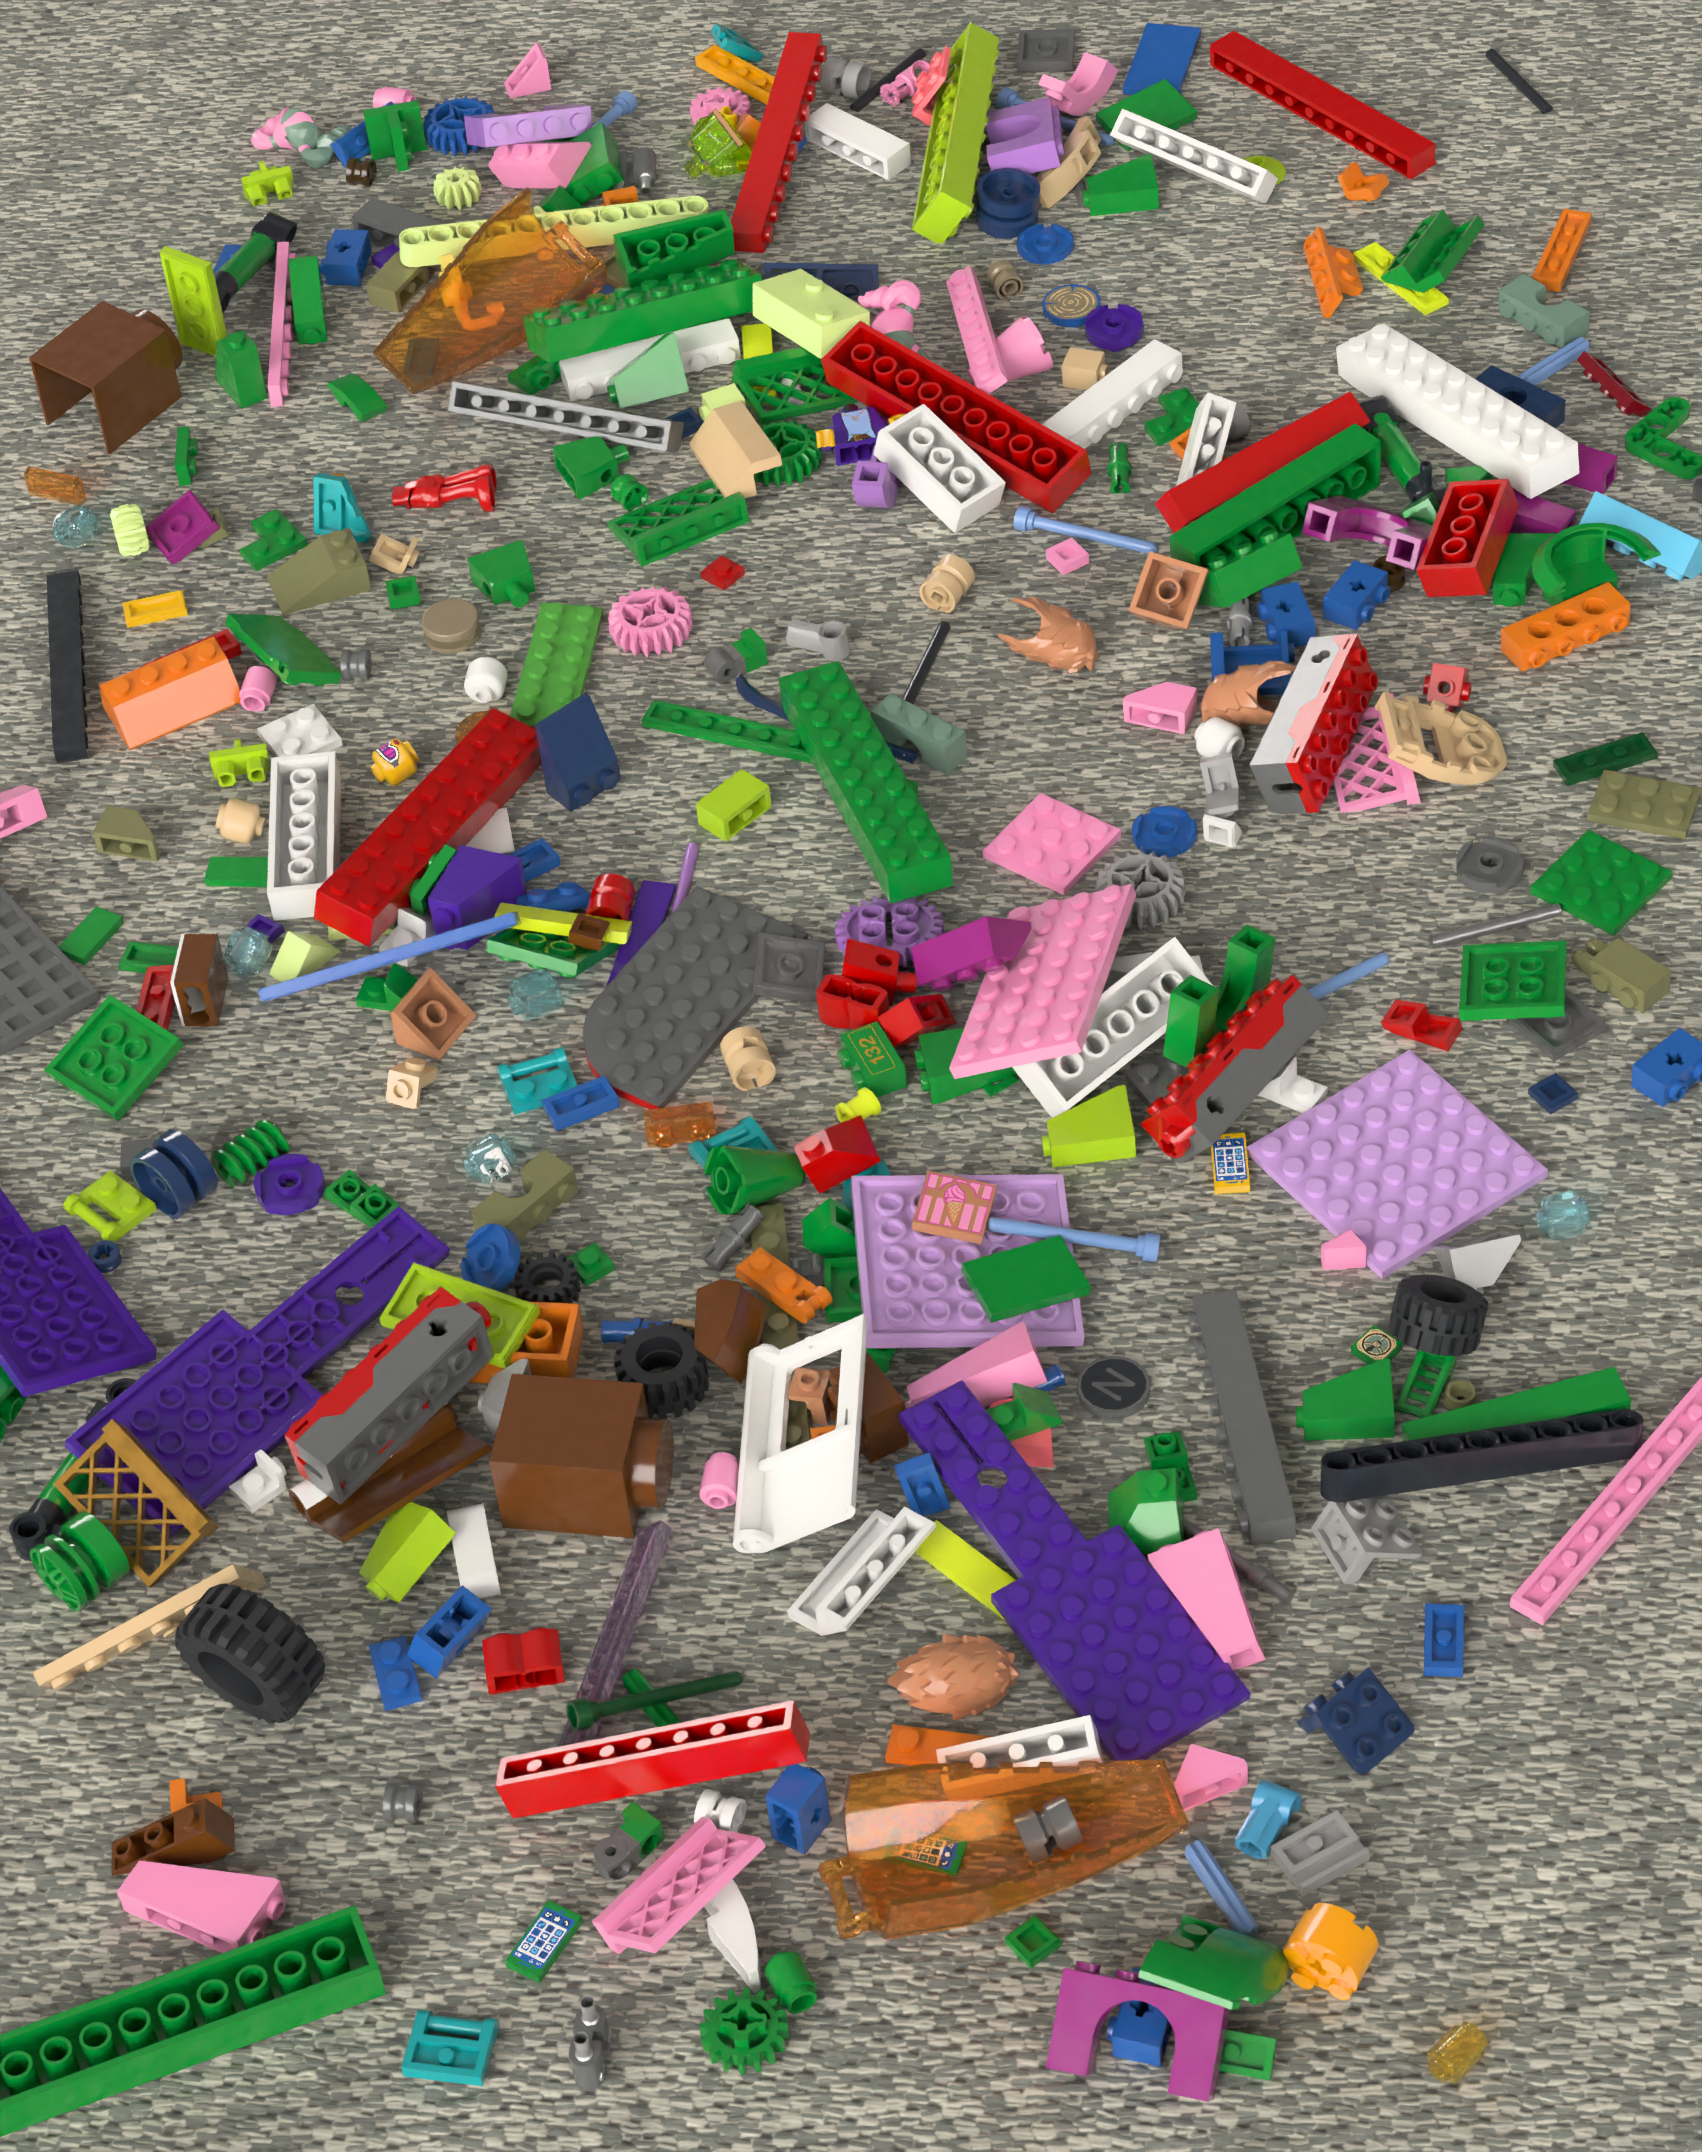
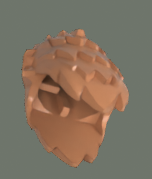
M1030 596L1028 598H1012L1011 601L1038 612L1041 617V626L1034 638L1020 640L998 633V637L1010 646L1012 651L1026 656L1028 660L1046 663L1050 668L1068 670V674L1077 673L1084 667L1092 671L1095 660L1098 659V652L1094 633L1087 622L1074 618L1070 609L1048 604L1041 598Z
M1267 661L1261 665L1238 666L1234 673L1215 676L1214 680L1207 687L1200 705L1202 722L1205 723L1213 717H1219L1238 727L1268 725L1279 702L1274 703L1262 698L1258 687L1268 679L1290 674L1295 671L1297 665L1287 664L1284 661Z
M943 1634L942 1642L925 1645L917 1650V1654L898 1661L897 1666L901 1668L888 1678V1685L897 1688L900 1692V1697L910 1700L908 1704L912 1707L929 1712L951 1713L953 1720H959L969 1714L978 1715L986 1708L996 1706L1007 1695L1008 1688L1016 1684L1015 1678L1020 1675V1672L1013 1665L1015 1654L1006 1652L1000 1644L988 1637L978 1635V1637L967 1635L957 1637Z

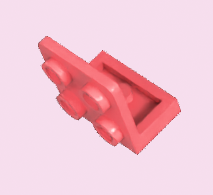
M945 46L941 53L936 52L929 64L930 68L927 72L922 71L915 82L917 90L911 101L914 103L912 116L918 118L927 126L931 124L936 92L946 79L951 49Z

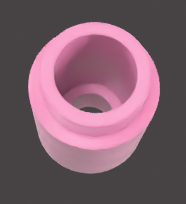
M385 86L375 91L373 106L374 108L382 107L390 101L393 104L416 101V97L413 96L410 89Z
M253 666L247 670L239 693L240 703L244 709L263 711L265 706L270 704L277 683V677L273 671L265 666Z
M719 1452L713 1454L705 1463L699 1495L701 1500L712 1508L723 1509L726 1506H732L736 1502L739 1462L735 1456Z

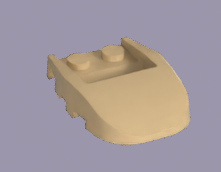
M1385 691L1376 703L1375 709L1381 712L1390 750L1387 753L1388 758L1428 779L1463 785L1479 784L1495 778L1507 765V758L1500 736L1490 724L1476 715L1463 710L1457 715L1445 710V703L1433 700L1430 705L1418 703V697L1406 695L1402 701L1391 698L1390 693ZM1420 728L1432 732L1439 761L1433 760V754L1426 751Z

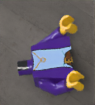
M848 404L843 407L841 413H836L832 416L833 425L825 430L816 431L817 448H821L824 452H830L835 449L837 466L871 460L879 431L906 414L895 415L887 419L884 416H879L873 407L859 409L855 404Z

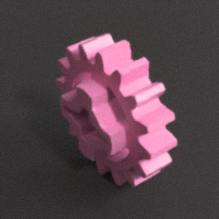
M721 87L713 90L706 89L707 94L698 93V99L691 100L690 116L693 125H698L700 130L705 129L703 126L704 120L715 117L712 113L715 109L721 114L723 106L730 107L731 114L737 113L738 120L742 113L751 114L748 96L742 95L741 90L732 92V87H728L726 90H722ZM720 123L707 127L708 133H712L715 129H718L719 133L724 131Z

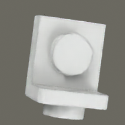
M261 1449L255 1453L258 1466L229 1486L230 1493L251 1513H254L287 1489L284 1478L287 1474L285 1467L277 1457L270 1458Z

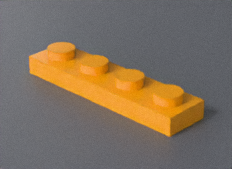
M716 44L695 56L697 67L767 105L774 76L723 50Z

